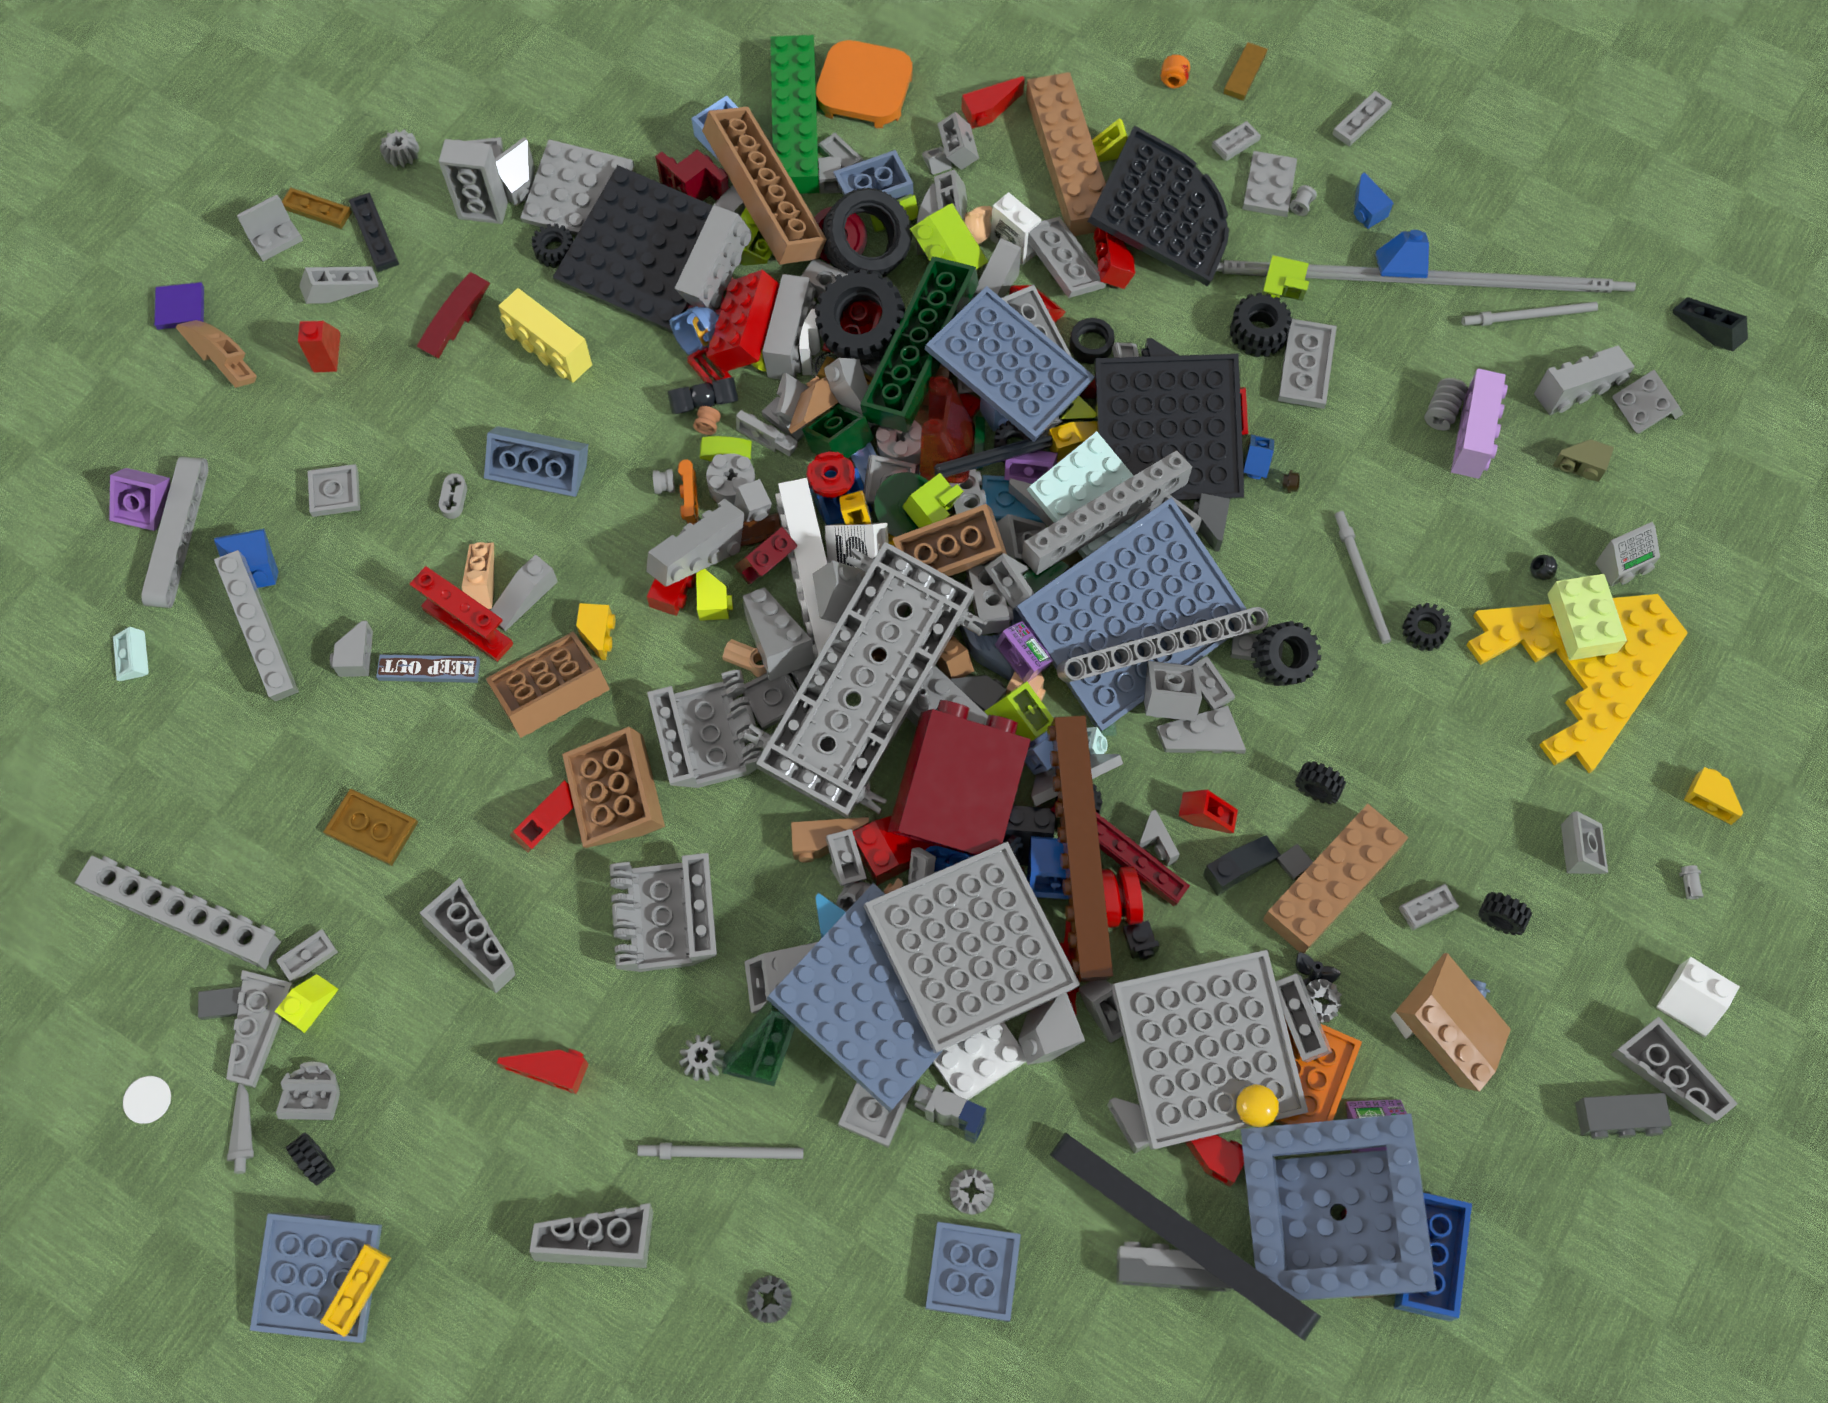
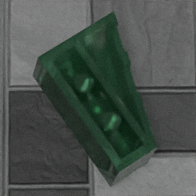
M767 1001L723 1056L722 1073L775 1087L795 1025L774 1005Z

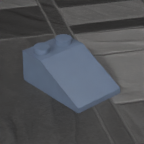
M896 150L833 171L844 195L859 188L880 189L882 192L885 191L887 194L892 195L896 200L909 194L913 195V182Z

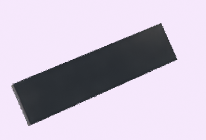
M370 192L349 199L377 271L381 272L398 266L399 262Z

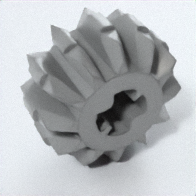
M395 129L394 133L387 132V137L381 138V154L387 164L391 163L394 168L399 164L404 168L405 164H412V159H418V142H416L413 134L408 133L405 129L401 132Z
M696 1035L697 1043L693 1044L690 1040H687L686 1045L689 1050H680V1054L685 1058L681 1059L679 1063L682 1067H686L684 1070L686 1076L693 1073L694 1081H698L701 1074H703L705 1081H709L708 1073L712 1072L713 1075L718 1076L719 1071L716 1066H725V1062L720 1058L726 1054L724 1050L719 1049L721 1043L718 1040L711 1043L712 1038L710 1035H707L704 1042H702L700 1035ZM706 1053L708 1060L704 1063L700 1060V1063H698V1055L703 1054L705 1056Z

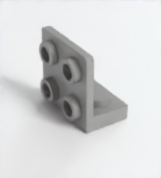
M278 195L268 198L237 215L250 243L262 261L303 241Z
M1655 370L1613 395L1614 401L1637 434L1670 414L1675 419L1683 415L1680 406Z

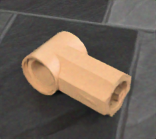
M733 639L727 643L722 656L724 661L750 670L756 677L767 673L764 665L755 664L757 661L762 660L757 648Z

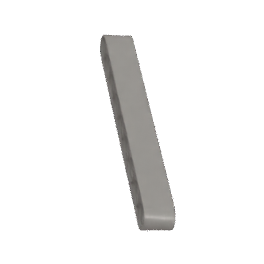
M1254 607L1073 657L1058 665L1057 675L1063 682H1074L1264 628L1268 624V614L1263 608ZM1251 614L1256 618V625L1250 620ZM1229 620L1234 624L1233 631L1228 627ZM1206 627H1209L1212 631L1211 638L1206 634ZM1183 633L1188 634L1189 644L1184 642ZM1161 639H1164L1167 643L1166 650H1163L1160 646ZM1138 645H1141L1144 649L1143 657L1137 652ZM1115 651L1120 653L1121 663L1115 661ZM1092 658H1095L1099 663L1097 670L1091 665ZM1069 664L1075 667L1076 673L1074 676L1068 673L1067 668Z

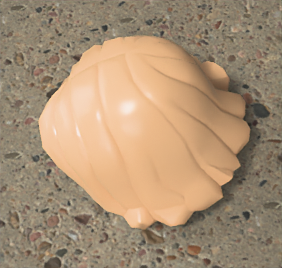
M980 206L965 214L964 222L978 245L987 240L991 234V206Z

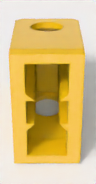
M857 491L839 498L841 512L846 525L873 524L863 491Z

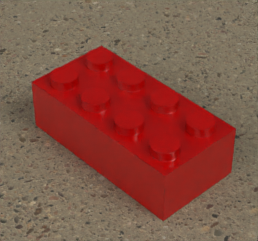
M763 269L733 279L727 286L725 299L721 305L720 315L715 324V331L709 343V350L706 356L725 372L759 362L780 286Z

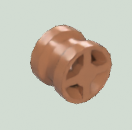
M699 407L697 411L698 418L695 419L693 424L694 429L705 435L715 434L717 430L716 423L719 422L721 414L712 407Z

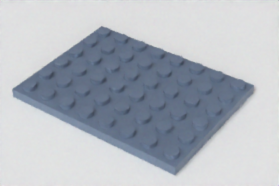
M1172 497L1014 607L1025 624L1032 630L1037 641L1048 651L1053 660L1052 664L1056 669L1061 662L1073 657L1247 610ZM1229 620L1228 627L1233 631L1234 624ZM1206 627V634L1211 638L1212 631L1209 627ZM1183 633V640L1186 644H1189V636ZM1161 639L1160 646L1163 650H1166L1167 643L1164 639ZM1227 639L1149 661L1192 666ZM1138 645L1137 652L1143 657L1144 649L1141 645ZM1115 651L1114 659L1116 662L1121 663V655ZM1092 658L1091 665L1097 670L1099 663L1095 658ZM1148 661L1066 684L1095 727L1103 731L1144 701ZM1069 664L1067 668L1068 673L1074 676L1076 673L1075 667Z

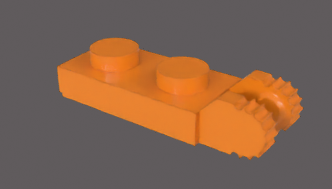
M684 459L678 466V473L683 482L680 485V495L684 499V505H681L680 510L682 519L686 520L688 524L694 525L699 522L697 478L692 462Z

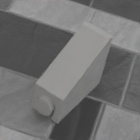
M1002 238L999 240L978 282L979 285L973 299L986 286L1000 298L1005 297L1019 275L1020 246Z

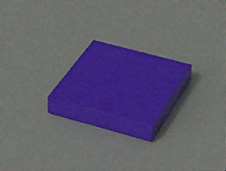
M202 282L156 287L155 327L157 330L176 328L177 324L194 320L204 322V285Z

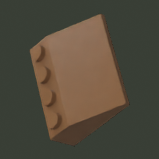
M574 631L486 678L520 738L533 733L536 729L555 721L558 717L577 709L580 705L610 690L599 666Z
M627 727L562 754L584 848L643 836L665 827L644 738L641 733L631 727Z
M1444 953L1395 1012L1459 1087L1480 1092L1497 1070L1511 1029L1450 955Z

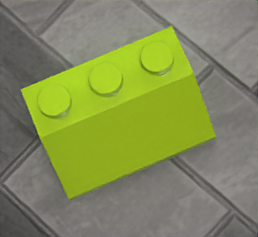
M953 203L929 215L910 228L929 260H931L932 256L975 266L976 270L989 262Z

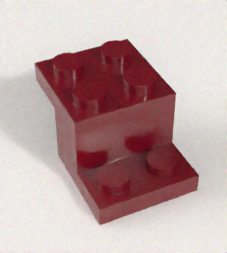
M698 149L678 164L673 157H668L662 151L655 156L660 183L701 201L711 196L716 202L729 189V177L725 170L718 168L708 155H703Z

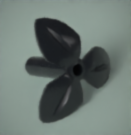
M1299 952L1297 954L1296 966L1298 972L1308 975V978L1303 980L1305 987L1314 980L1324 979L1333 983L1340 977L1341 972L1331 966L1323 967L1321 962H1315L1305 953Z

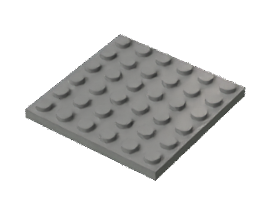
M1008 842L864 904L870 921L934 1054L1080 986Z
M1268 950L1111 984L1150 1149L1154 1150L1251 1126L1241 1120L1236 1110V1100L1243 1088L1253 1084L1266 1086L1274 1092L1279 1101V1112L1275 1120L1308 1112Z

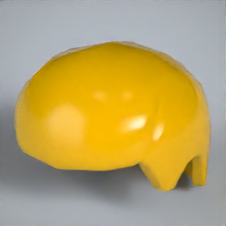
M1253 1084L1243 1088L1237 1097L1236 1110L1244 1123L1255 1128L1266 1127L1275 1120L1279 1112V1101L1274 1092L1268 1087Z

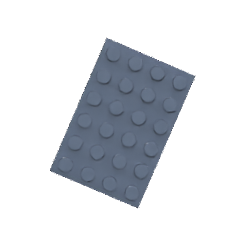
M987 286L925 346V350L1032 441H1035L1095 378L1094 375Z

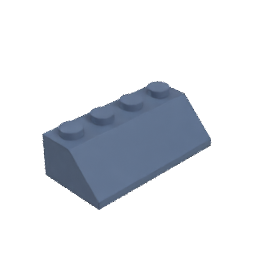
M497 426L487 433L484 478L576 497L587 465L589 444Z

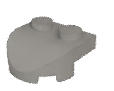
M306 1062L300 1064V1069L291 1075L287 1073L281 1081L283 1091L276 1111L278 1119H334L340 1097V1088L335 1074L326 1064Z

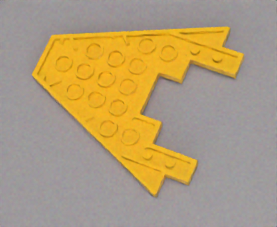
M1658 594L1613 598L1627 639L1626 643L1617 653L1576 660L1568 659L1551 604L1478 610L1473 615L1485 633L1468 641L1466 646L1480 665L1521 643L1535 663L1556 652L1584 689L1568 698L1565 702L1578 719V722L1542 741L1539 745L1554 766L1576 755L1587 772L1591 773L1687 635L1686 629Z

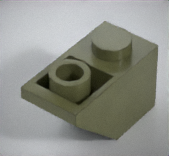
M1590 439L1561 450L1553 466L1560 468L1564 472H1571L1587 480L1599 482L1607 470L1614 447Z

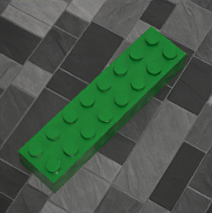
M814 35L770 36L773 149L800 194L819 193Z

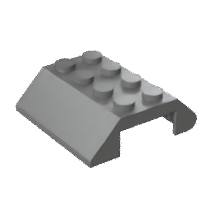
M741 670L721 673L723 682L675 694L672 686L647 692L671 786L700 788L746 776L758 769L756 763L763 752L760 751L762 748L754 743L745 746L750 741L743 738L745 733L757 737L749 729L750 724L756 727L749 698L740 697L734 700L746 691Z
M708 853L682 856V863L632 868L630 862H623L609 866L610 877L613 878L610 881L611 887L628 890V894L617 893L611 896L612 902L615 903L612 905L613 928H615L613 931L614 937L631 940L632 945L620 944L614 947L615 953L619 954L615 956L616 969L644 972L687 967L717 956Z

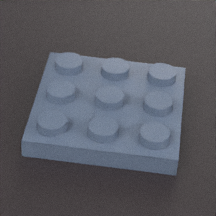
M937 1222L926 1310L1010 1322L1021 1234Z

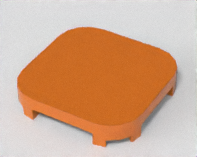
M853 40L838 42L829 50L817 83V105L825 113V117L833 119L834 114L874 122L875 128H883L884 124L891 123L894 120L898 122L901 117V108L910 81L912 82V61L905 52L898 49Z

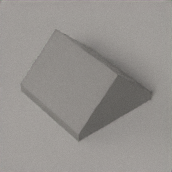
M1578 811L1572 812L1561 824L1567 873H1608L1602 824Z

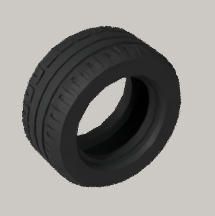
M859 188L848 192L832 206L825 216L821 230L827 239L823 247L824 253L827 255L830 263L834 265L833 267L845 273L853 269L855 273H860V269H868L870 274L876 271L884 277L902 263L911 246L912 231L910 228L912 226L910 225L911 221L906 214V210L903 209L904 207L900 205L896 198L885 191L882 192L880 189ZM865 212L874 215L883 223L888 236L887 249L883 255L869 258L859 255L850 247L845 235V224L848 216L854 213Z

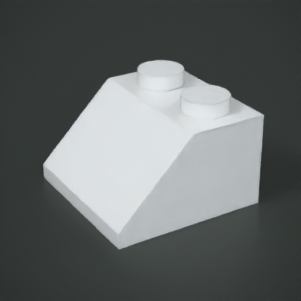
M1690 957L1679 965L1656 1008L1705 1038L1729 1008L1740 986Z

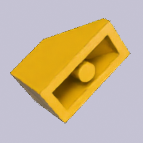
M1706 767L1694 777L1684 801L1730 825L1742 816L1743 810L1728 778L1722 776L1717 770Z

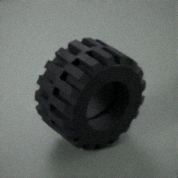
M1256 293V296L1250 294L1247 295L1246 299H1241L1235 307L1230 325V336L1232 337L1233 344H1238L1237 348L1240 351L1245 350L1247 355H1250V353L1255 354V357H1260V354L1267 357L1270 355V352L1273 354L1277 353L1279 348L1281 349L1284 346L1292 323L1291 311L1286 309L1287 304L1285 302L1281 303L1280 298L1277 296L1273 298L1268 293L1266 295ZM1251 322H1263L1270 328H1258Z
M1288 621L1263 629V633H1259L1256 636L1258 641L1252 644L1255 652L1251 653V658H1255L1256 662L1253 663L1254 669H1259L1257 673L1259 677H1265L1264 681L1273 683L1274 686L1302 683L1306 679L1311 678L1314 675L1312 671H1316L1319 667L1316 662L1321 660V655L1318 654L1321 646L1316 644L1315 641L1318 638L1316 634H1310L1312 630L1309 627L1303 628L1304 624L1300 622ZM1282 641L1288 643L1293 651V661L1290 667L1284 665L1279 657V646Z

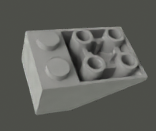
M818 942L763 953L745 961L751 1013L775 1016L781 1013L766 998Z

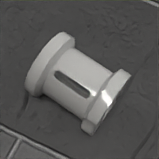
M1307 185L1300 186L1297 190V197L1289 205L1290 210L1299 216L1307 215L1310 210V203L1317 196L1316 191Z

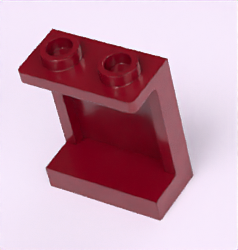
M781 527L733 567L750 585L797 547V544L786 530Z

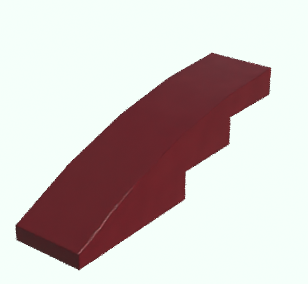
M469 272L441 306L424 332L417 347L439 359L449 339L455 340L464 321L470 322L490 282Z

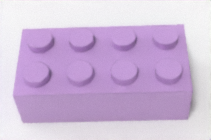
M1477 368L1463 402L1451 473L1479 479L1482 472L1488 470L1491 458L1494 459L1497 451V445L1494 444V440L1498 438L1501 425L1497 423L1498 418L1501 419L1504 411V404H1501V400L1505 398L1508 385L1504 384L1505 374Z

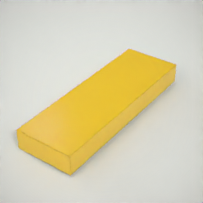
M365 1244L320 1323L346 1337L391 1257L369 1244Z

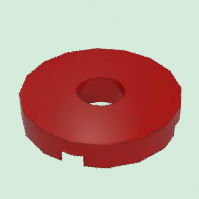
M828 451L817 455L809 463L806 476L809 487L816 494L833 498L841 496L850 490L854 484L855 469L849 458L843 457V454L839 452ZM830 470L837 473L833 478H828L824 474Z

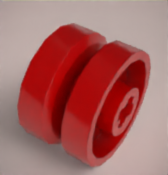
M1120 867L1117 872V879L1112 870H1102L1108 928L1118 927L1122 916L1128 925L1142 923L1144 915L1143 900L1135 867Z

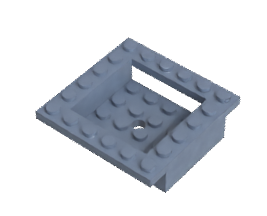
M1411 1113L1241 1129L1256 1270L1299 1301L1436 1291L1421 1172ZM1375 1147L1387 1148L1384 1151L1275 1160L1273 1157ZM1342 1205L1347 1209V1215L1343 1220L1338 1221L1331 1217V1210L1334 1206Z

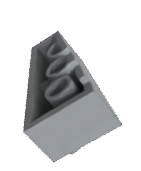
M1618 345L1595 353L1591 359L1588 356H1584L1574 365L1570 361L1563 363L1559 370H1556L1555 367L1548 368L1534 395L1549 415L1558 411L1563 413L1575 403L1582 404L1594 394L1598 393L1601 395L1609 390L1611 386L1624 384L1630 379L1629 375L1635 366Z
M765 587L743 596L746 621L755 639L757 650L760 652L769 681L814 663L812 639Z
M1660 1017L1654 1019L1610 1054L1707 1125L1718 1121L1738 1104Z
M650 1203L629 1209L626 1207L615 1209V1211L601 1214H586L587 1216L573 1219L569 1217L535 1223L533 1226L529 1252L534 1261L635 1268L647 1267L653 1210Z

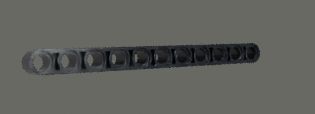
M1066 1132L1050 1153V1156L1302 1340L1306 1341L1321 1318L1319 1314Z

